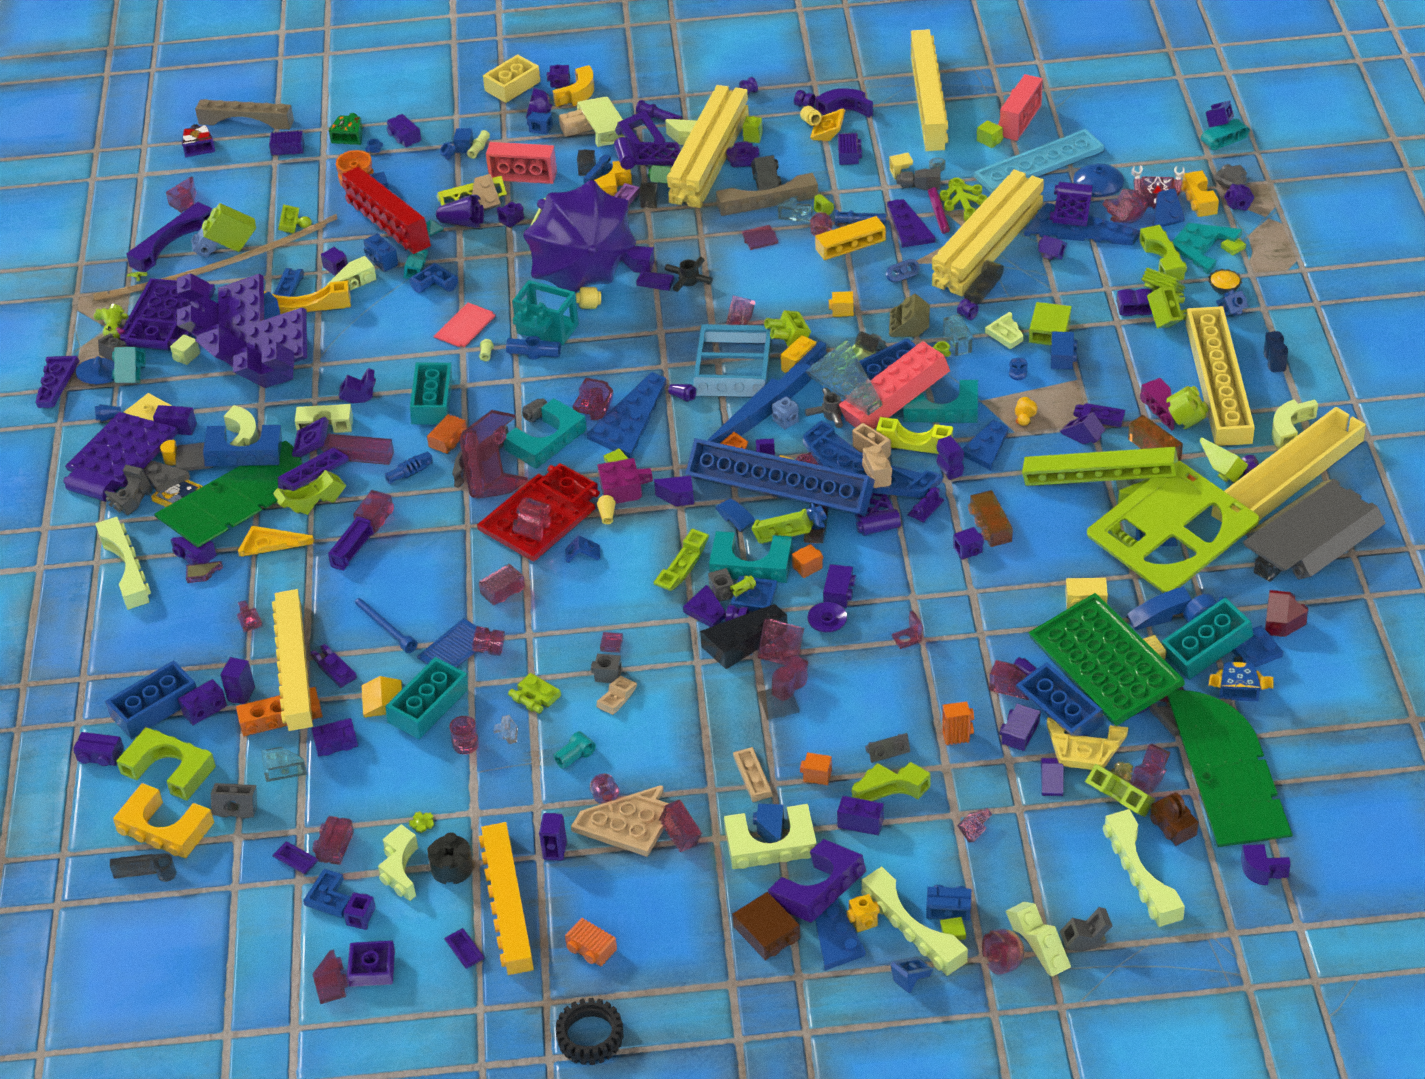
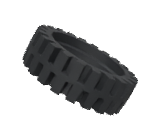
M589 998V1001L586 1003L585 999H579L580 1004L574 1001L571 1003V1008L568 1006L564 1008V1013L561 1012L559 1019L556 1021V1038L562 1054H565L567 1059L572 1058L574 1063L580 1060L581 1065H586L587 1061H590V1065H595V1060L603 1063L604 1057L609 1060L612 1058V1052L616 1054L619 1051L618 1047H621L624 1037L620 1013L617 1012L614 1006L611 1007V1003L606 1001L604 1004L602 999H598L595 1002L594 998ZM594 1016L603 1018L612 1027L610 1036L604 1042L594 1046L577 1045L568 1037L569 1028L576 1021L584 1017Z

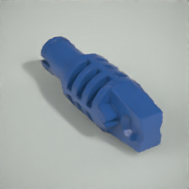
M427 451L401 462L396 469L385 473L386 481L388 484H392L401 478H409L414 473L422 471L432 463V455Z

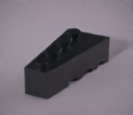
M772 604L701 630V647L725 669H728L787 632V614L776 604Z

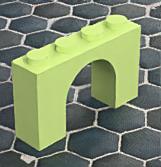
M808 804L787 807V820L790 831L784 839L775 843H762L755 840L748 831L745 813L724 816L725 833L732 869H744L752 866L811 858L810 851L817 843Z

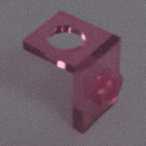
M914 611L909 612V628L892 634V638L900 649L922 642L923 624ZM907 635L911 639L907 642H902L899 640V637Z

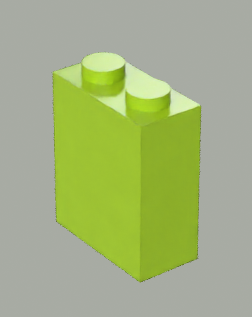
M219 203L211 211L208 220H205L202 224L203 236L240 252L256 230L255 218Z
M1036 302L1029 328V343L1051 345L1052 331L1068 332L1072 306Z

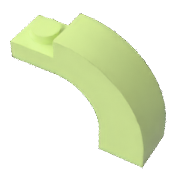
M1294 399L1284 403L1277 409L1273 419L1272 440L1278 450L1298 435V431L1293 426L1294 424L1316 418L1318 410L1316 400L1298 404Z
M233 405L224 415L227 430L238 433L230 445L248 446L254 444L259 440L254 417L244 408Z

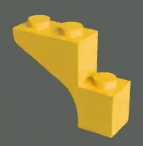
M613 161L612 170L594 181L603 191L614 196L617 193V186H623L625 183L632 185L631 169H623L619 161Z

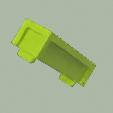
M805 508L799 512L765 520L757 519L751 529L757 541L761 544L772 541L773 535L797 536L810 533L813 522L810 521Z

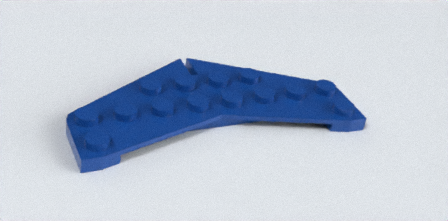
M820 421L803 435V445L818 465L867 476L862 466L863 453L856 450L834 432L835 429L828 423ZM891 466V485L879 488L873 487L872 493L922 498L928 494L930 488L937 487L942 483L943 476L928 470L920 473Z

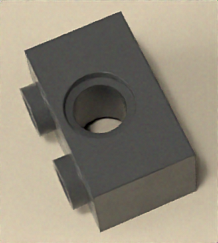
M214 784L211 791L212 815L240 818L254 817L257 809L256 785Z

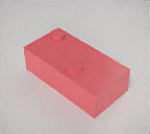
M1024 74L1015 89H1012L1011 95L1000 109L998 125L1003 127V138L1019 140L1042 105L1043 78Z
M489 143L486 151L488 174H491L492 178L502 176L503 181L554 183L557 174L554 145Z

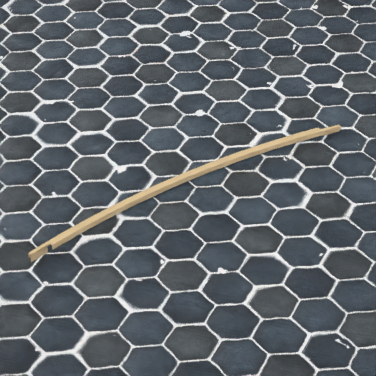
M337 214L259 248L161 279L177 281L178 277L190 273L196 276L256 256L325 227L326 224L337 219ZM148 282L109 291L110 294L107 291L93 294L94 300L144 290Z

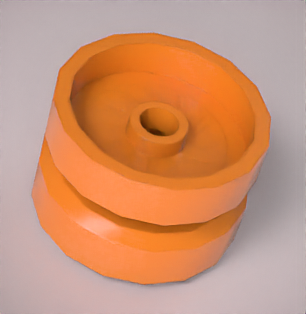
M351 150L344 152L336 159V169L341 186L343 181L341 174L358 166L369 175L374 174L372 159L367 152Z

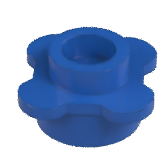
M370 139L367 142L365 151L378 153L381 151L380 148L383 147V143L378 139Z
M452 142L444 143L440 148L441 155L445 156L447 160L450 159L455 153L456 146L452 145Z

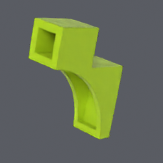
M325 470L316 480L294 491L277 488L273 494L278 499L277 503L283 508L289 507L298 514L301 512L308 515L319 499L324 502L327 500L334 503L346 487V484L338 475Z

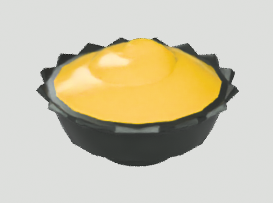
M1230 269L1215 270V272L1208 276V282L1211 287L1220 294L1233 289L1236 291L1243 283V278L1240 277V274Z

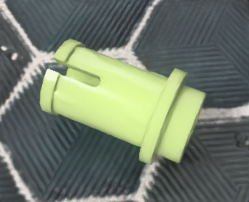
M484 339L480 343L481 351L479 358L482 361H489L494 344L490 339Z

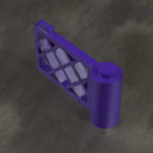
M620 137L614 142V148L620 165L623 169L627 170L635 165L673 166L676 159L671 157L677 158L681 151L678 142H630L626 137Z
M1069 182L1055 184L1054 195H1057L1054 212L1050 213L1049 220H1053V223L1087 226L1093 185Z
M872 493L869 503L874 504V508L868 507L867 512L869 514H866V516L855 515L858 521L856 522L857 531L862 533L863 536L901 527L899 513L897 509L893 508L886 494ZM874 495L882 497L880 500L873 499ZM880 506H881V507H884V508H888L887 510H883V511H882V510H878V509L880 508Z

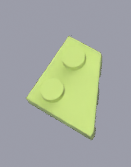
M1011 312L985 327L986 334L1009 349L1023 342V334L1018 329L1017 323L1013 321Z

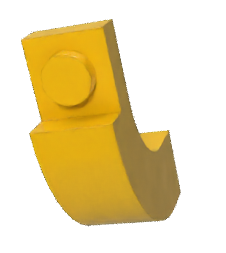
M590 65L575 69L576 82L574 84L553 90L556 107L569 103L575 106L577 102L591 97L595 86L593 70Z

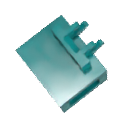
M528 280L512 300L514 318L512 320L518 334L529 337L537 336L544 341L560 342L563 346L579 325L576 295L573 291ZM536 290L566 297V300L558 310L547 308L544 303L539 302L537 304ZM568 307L570 311V317L563 315Z

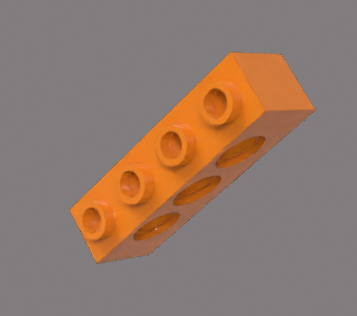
M311 687L309 690L312 720L323 716L316 687ZM280 695L236 706L243 737L287 726V723L283 724L280 704V699L282 698Z

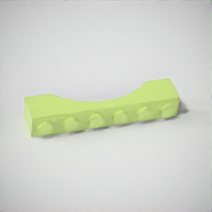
M118 517L95 523L103 548L115 553L125 562V572L119 587L127 610L150 603L148 595L151 592L148 583H143L146 582L143 571L139 572L141 566L138 558L134 559L136 557L133 546L129 547L132 545L129 535H124L127 533L124 523H120Z
M1130 809L1107 815L1103 832L1106 838H1110L1114 853L1120 856L1123 869L1127 870L1130 874V881L1133 886L1137 887L1142 903H1146L1150 918L1152 920L1155 919L1158 927L1183 920L1185 906L1176 890L1155 879L1145 869L1138 857L1135 846L1138 823Z
M883 867L878 868L862 879V896L869 894L871 899L877 902L880 914H884L894 928H898L909 942H913L918 947L920 953L923 956H927L933 962L937 970H941L948 976L968 962V949L954 935L929 929L908 914L898 898L896 880Z

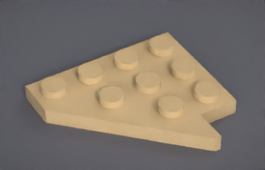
M660 785L580 811L571 825V831L648 857L672 817L675 805L659 800L664 792L663 786Z

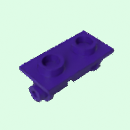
M937 487L930 488L928 494L918 504L913 506L908 516L924 523L945 500L939 497L940 490Z

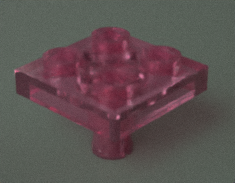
M769 618L764 619L757 658L793 668L797 667L804 628Z

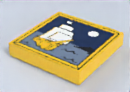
M186 480L159 493L156 491L151 496L153 502L167 507L203 486Z

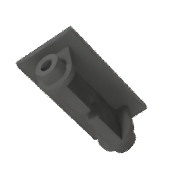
M898 734L887 739L869 742L865 749L867 754H870L871 763L910 752L908 734Z

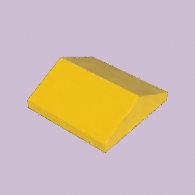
M844 108L821 116V122L813 126L810 138L812 140L830 141L841 129L845 113Z
M379 676L361 685L364 718L386 715V705L402 690V681Z

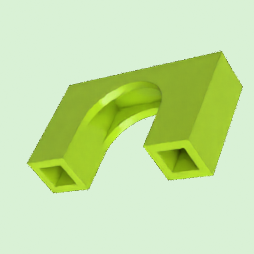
M147 727L143 729L117 760L120 773L134 780H138L148 767L159 759L171 757L181 760L182 762L168 778L167 785L171 795L186 801L189 800L216 767L213 754L210 751L200 749L191 743H185L173 736H167L158 730H152Z

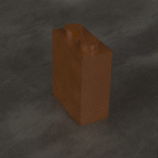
M768 892L732 913L733 927L764 960L771 956H776L782 949L788 945H793L800 938L799 924Z

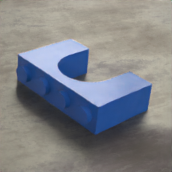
M262 425L260 439L248 446L228 444L226 426H207L203 448L205 466L279 465L282 445L281 425Z

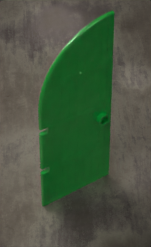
M285 440L281 445L279 465L238 466L154 513L155 517L198 548L228 531V525L233 528L261 512V506L268 508L275 504L278 499L273 493L278 488V477L301 465V458L292 456L294 447Z
M1175 690L1167 695L1217 847L1292 837L1293 834L1280 799H1272V796H1277L1278 792L1266 760H1258V757H1263L1264 753L1258 737L1247 719L1235 708L1211 695L1188 690Z

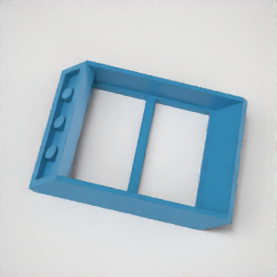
M701 324L694 372L696 396L753 397L768 381L772 345L771 329H765L764 325ZM704 342L765 343L764 353L703 352ZM702 358L763 359L762 376L700 374Z

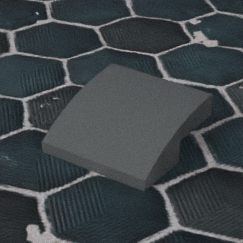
M204 442L178 445L176 468L185 471L213 468V466H205Z

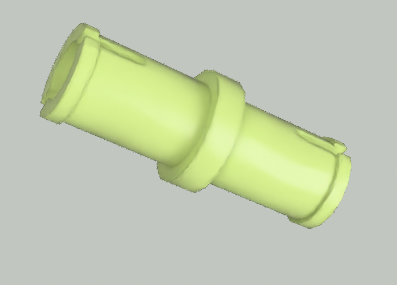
M482 130L480 135L473 140L471 148L467 151V155L470 158L475 159L478 153L484 149L485 143L490 138L489 132Z

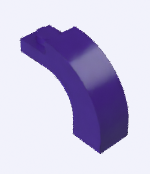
M850 88L833 89L815 98L816 110L822 115L843 108L844 110H854L868 118L873 115V102L865 98V92Z

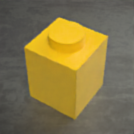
M853 291L832 292V299H829V310H832L833 317L854 316Z

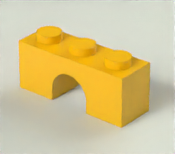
M1203 170L1185 173L1183 180L1180 182L1181 190L1185 192L1186 199L1190 201L1191 208L1195 211L1197 217L1218 214L1219 200L1214 190L1207 191L1208 179Z

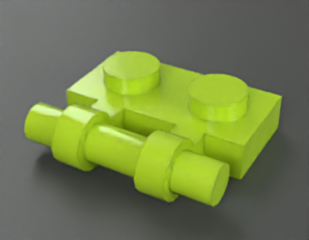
M529 673L517 684L518 691L510 689L508 692L513 701L518 704L522 703L528 710L539 714L543 711V706L541 705L548 708L561 696V690L532 673Z

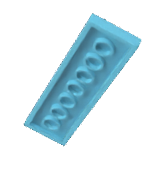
M1084 129L974 172V178L992 194L1005 178L1011 175L1014 169L1026 173V178L1031 176L1038 177L1104 151V145Z

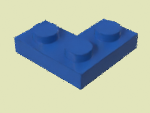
M323 869L304 898V906L343 918V912L351 896L336 892L344 880L343 874Z

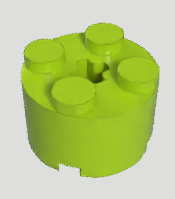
M1186 386L1167 397L1166 400L1167 403L1170 401L1171 406L1168 409L1178 425L1183 424V429H1188L1205 419L1209 411L1208 405L1204 401L1202 402L1199 397V391L1195 386Z

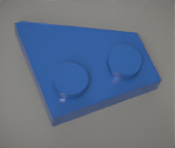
M1175 188L1158 192L1152 226L1160 225L1163 227L1183 222L1185 217Z

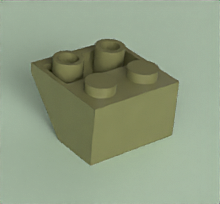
M915 293L907 297L903 303L890 311L889 335L891 337H917L929 328L930 304Z

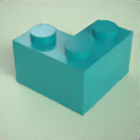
M114 347L112 353V360L114 362L112 378L114 383L141 384L140 367H146V350L137 347Z

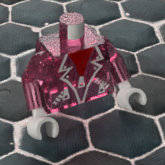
M1140 165L1139 167L1140 172H1136L1133 166L1131 173L1135 177L1133 179L1134 192L1138 198L1144 201L1145 206L1153 207L1155 210L1157 194L1160 191L1175 188L1177 196L1180 195L1181 178L1185 174L1184 167L1181 173H1178L1177 166L1175 167L1174 175L1176 179H1174V177L1148 176L1140 178L1143 171L1142 166Z

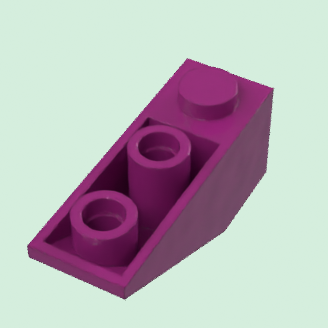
M1161 378L1142 384L1141 401L1151 409L1153 414H1156L1161 419L1164 425L1171 431L1174 430L1175 420L1168 409L1171 404L1170 401L1168 403L1166 401L1167 397L1171 396V388Z

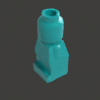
M427 248L408 256L403 278L409 279L423 270L428 256Z

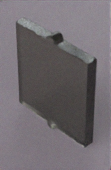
M790 685L777 688L772 687V689L758 692L767 720L778 717L784 718L786 715L799 713V708Z

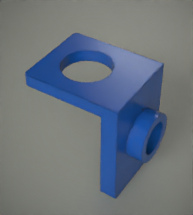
M580 535L565 549L566 562L568 563L579 552L596 560L600 559V545Z

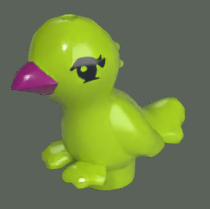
M111 304L109 309H96L93 315L95 320H104L106 324L102 334L106 336L111 333L113 338L117 339L125 332V330L119 327L122 319L126 320L129 317L128 314L124 313L125 310L116 304Z

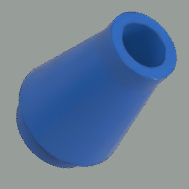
M101 404L95 406L96 421L101 420L103 422L113 419L121 412V406Z

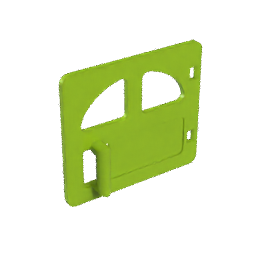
M1178 461L1176 477L1149 479L1088 527L1087 536L1155 588L1165 593L1180 588L1257 526L1259 516L1189 466ZM1190 474L1191 476L1196 478V480L1191 481L1187 477ZM1233 505L1240 509L1238 513L1231 509ZM1209 506H1217L1222 515V525L1218 535L1212 542L1203 541L1184 527ZM1127 520L1146 535L1137 541L1121 529L1120 522ZM1171 537L1176 538L1196 553L1195 556L1187 560L1171 564H1154L1144 560L1145 557Z

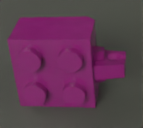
M634 458L597 464L603 496H612L616 504L639 500L642 497L641 485L653 481L651 468L637 469Z

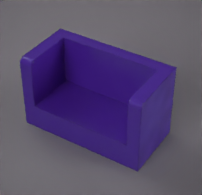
M1230 100L1212 104L1211 110L1206 111L1209 128L1227 124L1231 121L1234 114Z

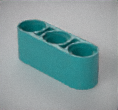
M1233 119L1227 124L1215 126L1204 131L1201 135V141L1211 150H1217L1245 139L1249 135L1250 129L1239 119Z

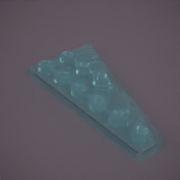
M845 340L806 370L810 378L868 416L883 405L848 340Z

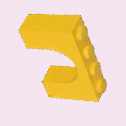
M141 783L114 816L113 821L116 831L123 836L127 835L138 842H145L156 849L168 851L173 856H180L186 859L214 824L211 809L193 803L176 823L167 827L151 826L148 822L162 805L163 801L159 789Z

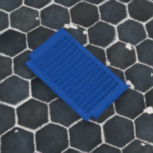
M463 618L420 653L417 658L428 664L434 657H437L457 668L489 642L491 638L487 632Z

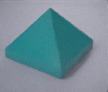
M429 220L426 223L430 237L444 230L435 220Z

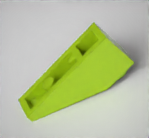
M1201 437L1199 441L1212 468L1219 473L1217 477L1224 482L1228 480L1233 483L1237 482L1248 464L1239 456Z

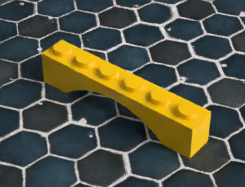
M348 280L330 282L319 291L304 296L286 297L272 294L278 301L280 315L299 308H304L306 312L351 307Z

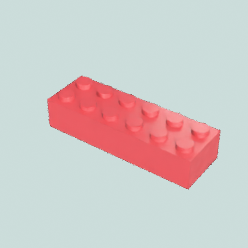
M922 341L839 404L845 420L855 428L864 423L875 429L880 417H891L950 372L945 356Z

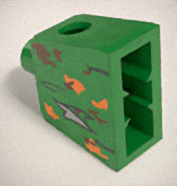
M350 113L349 116H338L329 128L331 143L361 145L363 133L361 117L355 113Z

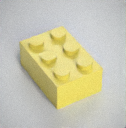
M517 54L483 75L484 89L487 93L507 103L541 82L539 66Z

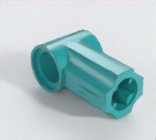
M577 731L571 736L567 745L553 754V758L561 769L567 768L580 757L587 758L593 754L596 744L584 733Z

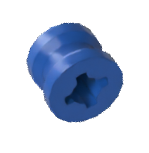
M1019 357L1012 359L1009 363V376L1014 380L1025 379L1027 377V361Z

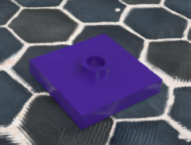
M326 417L297 431L292 452L293 457H302L324 446L329 420Z

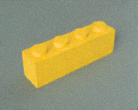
M877 216L815 235V249L823 260L834 258L886 241V227Z

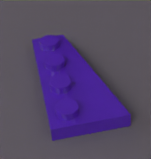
M904 199L887 201V208L902 248L935 243V236Z

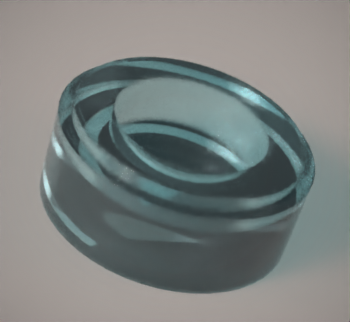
M933 158L929 161V169L940 168V172H942L946 168V162L942 158Z

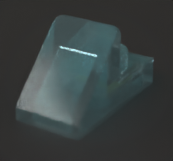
M794 196L778 204V219L812 222V204L798 203V196Z

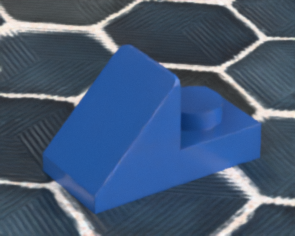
M918 956L892 961L891 963L894 982L908 993H911L917 979L930 977L933 968Z

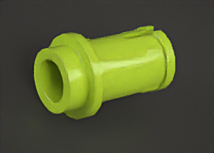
M751 575L744 576L743 580L730 586V589L734 590L732 591L733 595L738 597L748 590H753L756 586V581Z

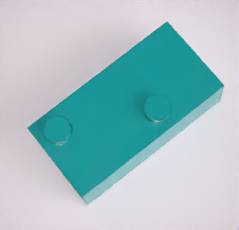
M415 363L410 402L411 424L438 425L449 414L452 388L451 363Z
M1225 597L1166 637L1161 643L1166 649V658L1190 680L1253 636L1252 622Z
M434 657L386 705L387 723L420 739L468 691L467 673Z

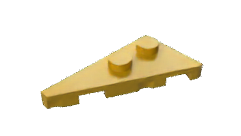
M251 526L238 549V554L242 557L311 545L314 542L313 535Z

